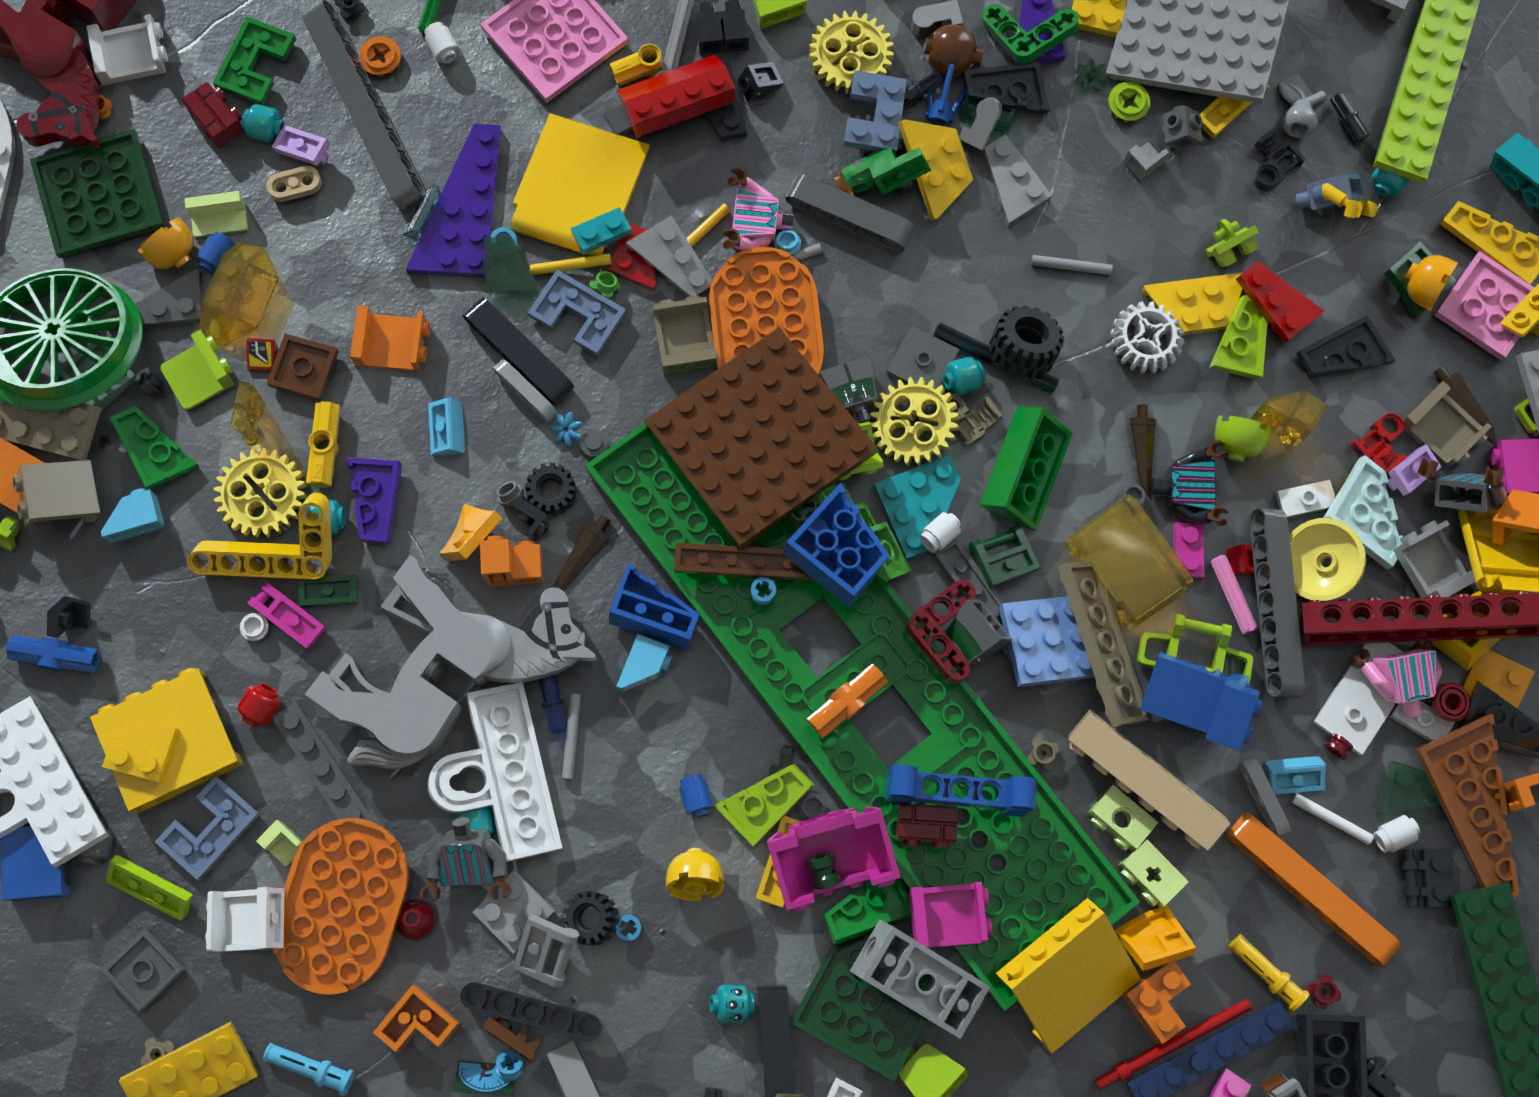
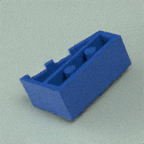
M629 562L609 611V624L689 651L698 627L699 614L673 594H668L660 588L653 579H648L637 571L636 567Z

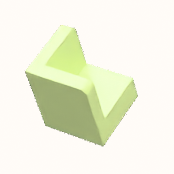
M276 820L256 842L265 850L270 851L284 866H289L293 862L295 854L303 841L283 822Z

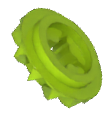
M1123 82L1116 85L1111 90L1108 98L1109 110H1112L1115 118L1119 117L1125 123L1133 120L1137 122L1143 116L1145 117L1150 108L1148 92L1141 85L1134 82ZM1135 97L1133 100L1134 102L1132 104L1133 106L1130 105L1126 108H1123L1125 102L1124 100L1128 101L1129 99Z

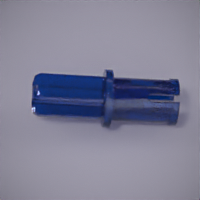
M551 675L541 678L539 683L544 700L542 708L546 709L550 732H563L567 727L562 707L564 700L560 698L557 676Z

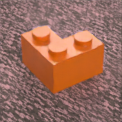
M489 536L487 540L480 541L481 575L487 586L543 583V561L540 544H535L534 541L518 542V545L511 546L509 539H504L503 536Z
M1175 961L1158 966L1121 996L1155 1044L1165 1043L1186 1027L1168 1002L1191 985Z
M412 985L373 1033L395 1052H401L418 1031L437 1047H443L461 1026L462 1022L418 985Z

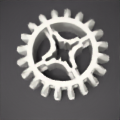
M1143 301L1138 303L1137 308L1131 304L1128 306L1127 311L1123 310L1120 312L1119 319H1115L1113 323L1115 328L1110 332V336L1114 337L1111 341V346L1118 347L1114 352L1115 356H1123L1121 365L1126 364L1127 361L1131 363L1130 371L1134 370L1136 366L1140 367L1141 374L1145 373L1147 367L1152 374L1157 371V368L1163 371L1167 368V363L1173 364L1176 360L1175 356H1179L1182 352L1180 346L1184 344V339L1180 336L1184 333V329L1177 328L1180 319H1171L1173 310L1167 314L1163 312L1164 304L1160 305L1158 309L1155 308L1153 301L1148 304V307L1145 306ZM1133 324L1135 336L1129 341L1127 327ZM1143 334L1149 336L1147 340L1142 338ZM1165 334L1167 348L1162 352L1159 339ZM1137 350H1142V351H1144L1146 354H1143V353H1141V352H1139V351H1137Z

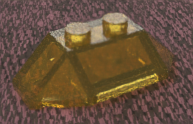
M240 240L223 254L202 301L199 330L203 332L206 338L211 335L216 344L225 347L231 341L241 338L258 328L279 280L266 249Z

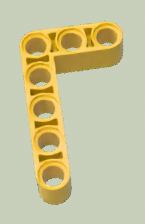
M321 493L308 495L298 513L300 545L201 541L188 556V567L194 573L201 575L319 579L325 574L332 561L330 502ZM309 506H316L320 513H313ZM310 532L319 534L321 540L312 538ZM198 554L205 555L209 561L202 560ZM227 555L235 557L237 562L230 561ZM255 556L263 558L265 563H259ZM286 557L291 559L294 564H287L283 560V558ZM311 559L319 560L322 566L313 564Z

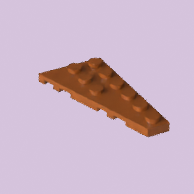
M1488 714L1415 749L1480 887L1509 882L1513 898L1515 899L1520 896L1516 864L1512 859L1510 842L1512 841L1511 830H1508L1506 821L1508 810L1502 770L1499 769L1496 753L1499 749L1498 742L1494 739L1492 725L1495 724L1494 715Z

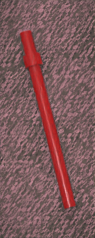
M1245 999L1128 1062L1121 1061L1113 1066V1070L1094 1079L1097 1088L1102 1090L1119 1080L1123 1082L1131 1078L1132 1073L1252 1010V1005L1248 999Z

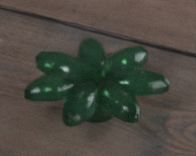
M1090 59L1088 68L1084 65L1077 66L1078 70L1083 74L1078 75L1075 80L1079 82L1085 81V90H1088L1092 84L1096 89L1101 90L1102 84L1100 81L1109 80V77L1102 73L1105 69V64L1095 67L1094 61Z

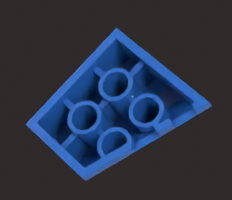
M840 483L787 541L783 555L850 608L866 590L890 555L871 527L866 525L860 516L859 509L855 503L852 504L845 493L846 490Z

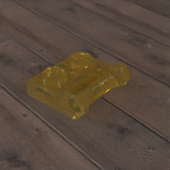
M240 381L231 425L234 430L242 434V439L247 445L255 446L260 441L257 426L259 417L262 418L265 413V401H263V398L251 382Z

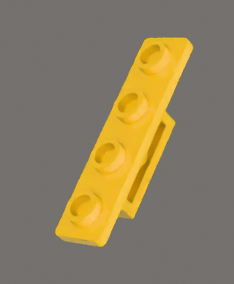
M1539 283L1501 321L1502 328L1520 337H1525L1530 330L1533 334L1539 336Z

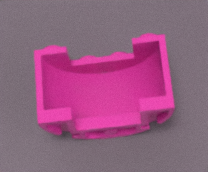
M855 807L822 814L789 826V833L783 836L782 832H777L768 839V848L786 910L793 909L794 912L805 910L810 907L811 903L815 902L814 895L829 896L836 893L837 888L848 886V888L860 887L865 884V880L870 879L872 886L878 884V887H886L894 884L895 879L901 878L880 808L865 807V812L857 813ZM834 852L836 858L834 869L840 872L842 881L829 888L814 889L812 883L814 874L808 869L806 859L819 853Z

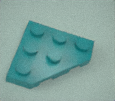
M951 455L874 484V489L906 560L930 552L921 543L919 536L923 533L922 530L942 512H948L961 480Z

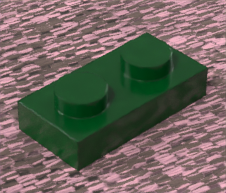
M356 574L322 576L319 579H299V606L301 608L358 604Z

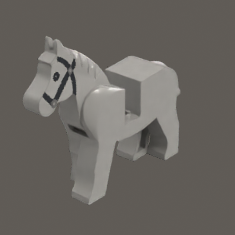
M410 555L393 577L397 585L380 607L385 613L429 635L417 646L402 667L391 693L379 690L369 684L362 675L358 663L345 653L329 675L323 671L305 695L343 723L363 728L378 738L361 739L347 758L349 765L398 769L410 766L421 760H426L438 753L465 712L458 702L430 684L431 681L436 682L444 672L443 665L445 663L480 688H483L491 681L498 683H521L545 678L568 669L578 661L593 662L597 658L592 651L585 647V633L580 632L572 623L570 603L567 595L561 589L548 588L542 593L540 597L542 613L536 618L532 630L524 632L492 616L461 612L456 609L441 589L425 577L418 560ZM336 684L339 685L343 690L338 689Z

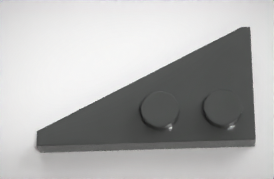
M199 269L191 271L135 304L139 310L143 328L204 322L202 275ZM117 314L112 318H118L120 314ZM119 328L108 329L107 331H119Z

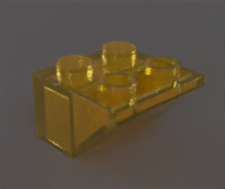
M1306 391L1266 398L1250 419L1261 422L1260 428L1264 430L1267 429V425L1270 426L1272 433L1277 435L1282 443L1297 448L1313 432L1329 405Z

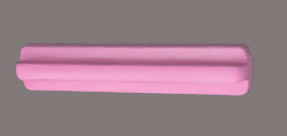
M1225 555L1215 557L1211 564L1241 632L1248 634L1255 631L1257 624Z

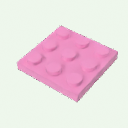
M1479 251L1434 316L1502 361L1507 357L1520 336L1502 328L1501 321L1534 287Z

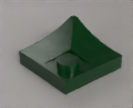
M1420 241L1384 273L1402 297L1413 319L1425 309L1413 302L1408 295L1407 286L1410 279L1405 276L1413 263L1418 265L1425 257L1433 255ZM1452 275L1440 295L1456 281Z

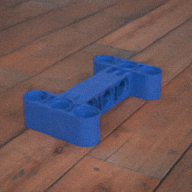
M891 765L886 773L884 802L894 805L923 802L1000 810L1002 815L1022 817L1035 810L1037 779L1013 776L1007 780L918 772V767ZM925 781L934 782L938 789L937 794L927 795L923 790V783ZM954 784H962L966 788L967 795L965 798H957L953 794L952 787ZM983 787L994 789L996 792L994 801H987L983 798Z

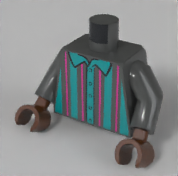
M1422 459L1418 474L1427 477L1428 483L1435 491V506L1485 513L1497 504L1505 502L1507 493L1502 481L1503 468L1499 467V470L1496 471L1487 466L1485 475L1457 473L1441 477L1436 472L1438 462L1434 460L1428 462Z
M460 817L453 820V830L447 831L444 839L436 844L430 857L426 879L429 882L428 885L420 890V898L425 900L427 890L430 888L434 892L433 901H437L441 895L437 881L441 882V886L492 885L489 889L492 899L496 900L499 898V887L503 890V898L509 897L512 889L505 882V878L508 877L505 851L494 839H491L486 829H471L469 818Z

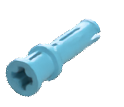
M273 1043L267 1046L263 1056V1061L313 1079L316 1086L322 1087L324 1085L337 1090L341 1096H345L348 1093L355 1076L354 1070L349 1069L345 1071L332 1066V1062L328 1060L320 1063L276 1046Z

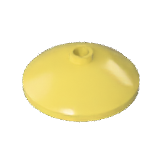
M1317 518L1299 525L1290 533L1294 584L1297 594L1309 600L1325 602L1339 599L1356 587L1365 570L1366 553L1360 537L1351 527L1335 519ZM1326 558H1331L1332 563L1329 567L1323 566V561Z

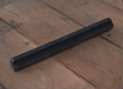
M943 323L937 325L934 337L998 367L999 363L993 361V354L989 352V345ZM1048 373L1041 378L1036 376L1035 379L1031 380L1028 377L1023 379L1050 393H1053L1059 384V379Z

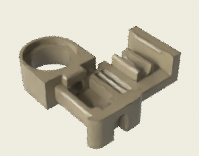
M951 394V401L958 405L959 410L957 413L960 416V419L953 421V423L958 424L959 430L957 431L965 441L963 447L968 448L973 445L974 441L982 439L985 430L1001 420L1003 415L988 396L980 403L981 407L975 411L973 408L970 410L958 395Z

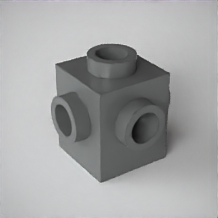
M1182 105L1163 114L1162 132L1165 137V144L1181 151L1202 143V118L1200 113L1188 106Z

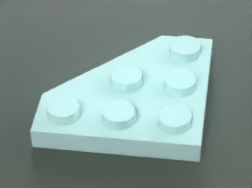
M1364 455L1356 462L1323 518L1335 519L1351 527L1360 537L1365 553L1385 569H1389L1394 566L1398 559L1392 549L1402 544L1400 539L1403 536H1399L1395 521L1398 520L1393 498H1389L1386 471Z

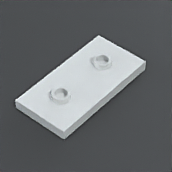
M1389 642L1364 643L1361 648L1369 651V662H1373L1372 658L1402 652ZM1350 665L1312 723L1328 735L1335 733L1344 737L1353 745L1354 749L1352 751L1361 756L1396 703L1387 702L1361 671L1362 668H1355Z

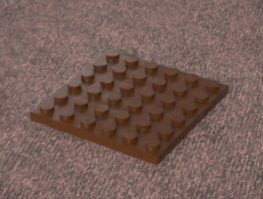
M780 327L644 419L646 426L740 549L878 453L876 445Z

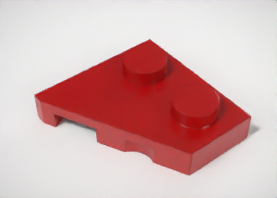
M629 223L632 234L620 239L611 258L612 264L608 265L606 269L617 277L654 292L656 289L655 268L644 261L645 259L625 245L626 242L645 232L646 229Z

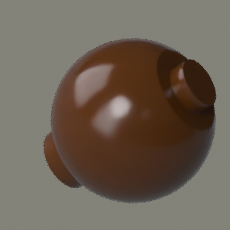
M956 24L944 25L935 30L930 38L925 39L923 54H927L926 60L933 71H938L945 78L950 64H954L952 78L962 76L964 70H970L971 67L979 68L984 52L983 47L976 46L973 34L965 27Z

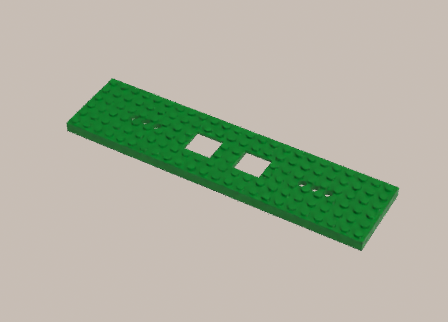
M643 423L585 465L586 471L686 602L699 614L700 620L846 809L856 807L857 813L865 812V807H877L882 810L901 877L900 880L909 890L914 887L927 888L973 884L975 882H982V888H987L989 906L984 907L986 918L991 919L992 936H988V942L956 945L952 946V948L972 974L990 986L987 993L1001 1011L1007 1010L1018 1000L1012 990L996 973L1088 898L1106 914L1111 925L1140 903L1139 899L967 682L963 680L961 683L952 684L945 680L906 631V624L913 614L890 585L880 576L876 575L866 590L849 608L817 581L771 579L776 585L775 598L769 604L762 605L756 603L751 597L752 583L758 578L674 573L676 543L738 545L646 424ZM789 515L750 543L757 544L760 548L785 549L787 541L799 528L792 523ZM762 584V588L760 586L756 588L759 591L758 596L764 598L765 594L767 596L771 594L768 591V585ZM824 598L860 643V646L819 677H816L780 630ZM918 622L914 626L917 630L920 628L923 629L921 624ZM926 635L924 640L927 641L930 638V636ZM934 641L931 642L932 651L936 654H943ZM947 657L942 660L943 664L948 660ZM873 664L883 673L888 684L866 701L865 706L893 686L931 734L892 765L918 767V772L1007 780L1013 776L1037 779L1035 810L1027 816L1019 817L1002 815L1000 810L912 802L911 804L958 807V809L965 810L968 813L969 820L965 825L957 824V841L955 844H949V849L931 848L932 843L920 842V847H903L902 841H896L898 805L884 802L886 773L891 766L887 768L850 720L845 719L837 728L822 739L812 729L807 718L824 705L839 687L846 682L850 683L858 674ZM954 666L950 670L953 674L959 673ZM925 781L923 783V790L927 795L937 794L938 789L934 782ZM962 784L953 785V794L957 798H965L967 795L966 788ZM991 787L982 788L983 798L987 801H994L996 798L994 789ZM981 832L986 836L987 843L985 847L976 848L972 844L971 837L973 833ZM993 855H999L1004 859L1005 866L1002 871H994L990 867L989 860Z

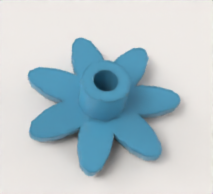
M569 412L565 419L560 414H556L555 417L558 424L550 426V430L559 432L555 438V443H559L564 439L567 447L570 448L572 446V438L582 439V436L576 431L582 426V422H573L572 412Z

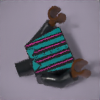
M1214 440L1210 443L1209 448L1204 447L1189 452L1175 460L1166 471L1165 479L1151 480V495H1165L1166 509L1173 511L1174 515L1189 524H1210L1214 521L1218 526H1225L1227 521L1223 518H1217L1221 513L1227 514L1229 512L1223 506H1216L1215 460H1211L1212 456L1218 459H1223L1227 456L1225 451L1216 453L1217 447L1223 446L1225 443L1220 440Z

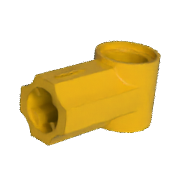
M645 44L637 53L610 63V68L618 86L644 76L654 77L662 69L661 51L654 44ZM651 57L656 59L653 63L645 62L646 59Z

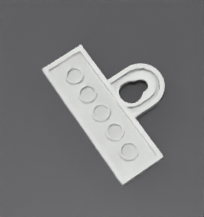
M523 682L467 693L466 700L478 749L445 756L434 765L427 783L432 801L439 808L450 813H463L473 809L492 807L500 846L506 853L507 862L561 850L560 835ZM473 767L483 773L485 785L478 793H467L463 790L455 791L449 784L450 778L459 774L463 768Z
M30 696L0 713V794L10 792L15 797V804L12 810L0 817V839L29 822L51 865L57 868L109 837L32 697Z

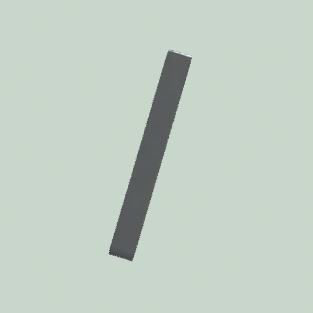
M322 0L302 15L303 21L391 199L400 209L404 210L426 194L425 189L335 9L328 1Z

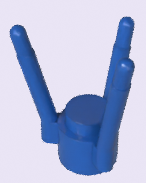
M954 64L949 65L941 99H937L933 103V91L927 94L925 116L928 117L929 123L945 127L949 122L953 123L955 114L966 96L965 88H963L952 108L950 107L951 103L946 101L953 76Z

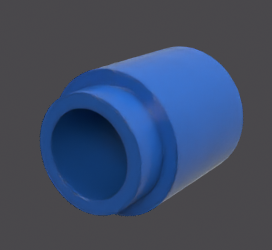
M216 231L213 236L210 235L195 256L199 261L197 265L208 273L213 271L220 272L232 254V247L235 243L226 235Z
M695 774L681 779L679 791L686 815H693V819L709 815V809L713 808L714 805L707 781L703 780L702 774Z

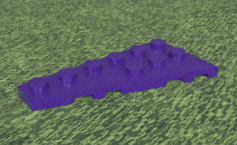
M473 124L406 267L408 274L488 278L491 249L490 237L493 227L501 141L500 125Z

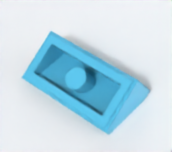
M448 397L428 403L431 456L465 453L462 402Z
M1319 756L1264 762L1265 775L1275 795L1323 791L1326 788V764Z

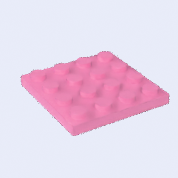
M513 0L480 24L485 34L546 103L629 43L628 37L595 0Z

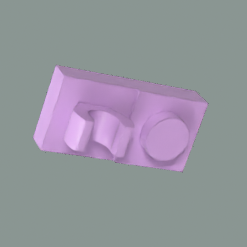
M284 125L272 148L276 153L318 166L319 163L321 165L326 164L329 158L326 151L330 146V142L326 138Z
M1427 444L1416 449L1388 472L1391 479L1388 480L1387 485L1391 491L1398 488L1404 496L1426 480L1427 477L1418 474L1422 459L1428 462L1431 460L1438 462ZM1440 463L1438 464L1437 470L1442 467Z

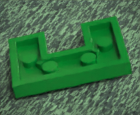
M246 16L213 81L214 87H219L222 91L253 103L264 105L274 82L271 78L255 73L252 70L261 52L286 61L297 40L295 34Z

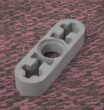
M502 359L492 368L495 374L543 421L549 423L558 414L553 405L506 360Z
M1252 757L1239 763L1241 775L1267 828L1279 838L1290 834L1289 822L1259 762Z

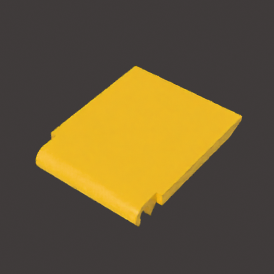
M550 113L514 198L513 207L516 210L511 220L510 229L513 232L582 253L571 234V228L620 207L625 215L645 164L650 145ZM608 244L585 255H602L604 248H608Z
M1458 509L1457 513L1476 587L1481 591L1498 592L1501 595L1515 594L1521 591L1539 593V534L1514 529L1504 545L1493 543L1492 520L1499 509H1490L1485 513L1474 511L1467 515L1466 510Z

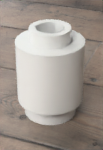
M442 22L430 24L424 31L425 41L435 60L443 63L454 61L460 49L449 28L444 26Z
M942 512L922 530L923 533L919 536L920 541L932 553H935L937 550L941 551L961 533V523L952 513Z
M1402 815L1379 826L1378 831H1375L1373 835L1382 852L1390 851L1393 853L1418 841L1420 829L1413 818L1409 819L1407 816Z

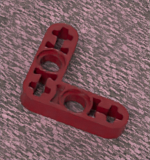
M959 580L913 613L906 624V631L944 679L952 684L963 682L969 675L970 664L940 627L958 613L967 599L973 600L975 598V587L966 580ZM965 590L967 592L965 597L959 598L955 603L951 600L958 591ZM937 603L944 604L948 609V615H937L934 611V605ZM923 621L926 625L923 629L917 630L914 627L915 624ZM932 631L934 635H932L927 641H925L924 638L926 637V635H929ZM931 642H942L945 646V652L943 654L934 653L931 649ZM950 653L952 657L943 664L942 660ZM959 665L961 667L959 673L953 674L950 671L953 666Z

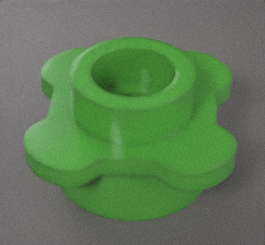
M608 271L599 272L596 279L589 283L590 289L606 298H612L613 292L620 290L621 287L617 277Z

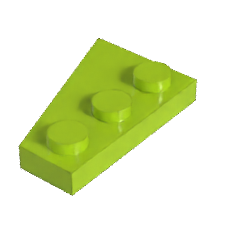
M1244 295L1239 299L1209 368L1258 380L1263 377L1268 322L1248 295Z
M792 764L714 806L754 847L798 803L814 784L795 764Z

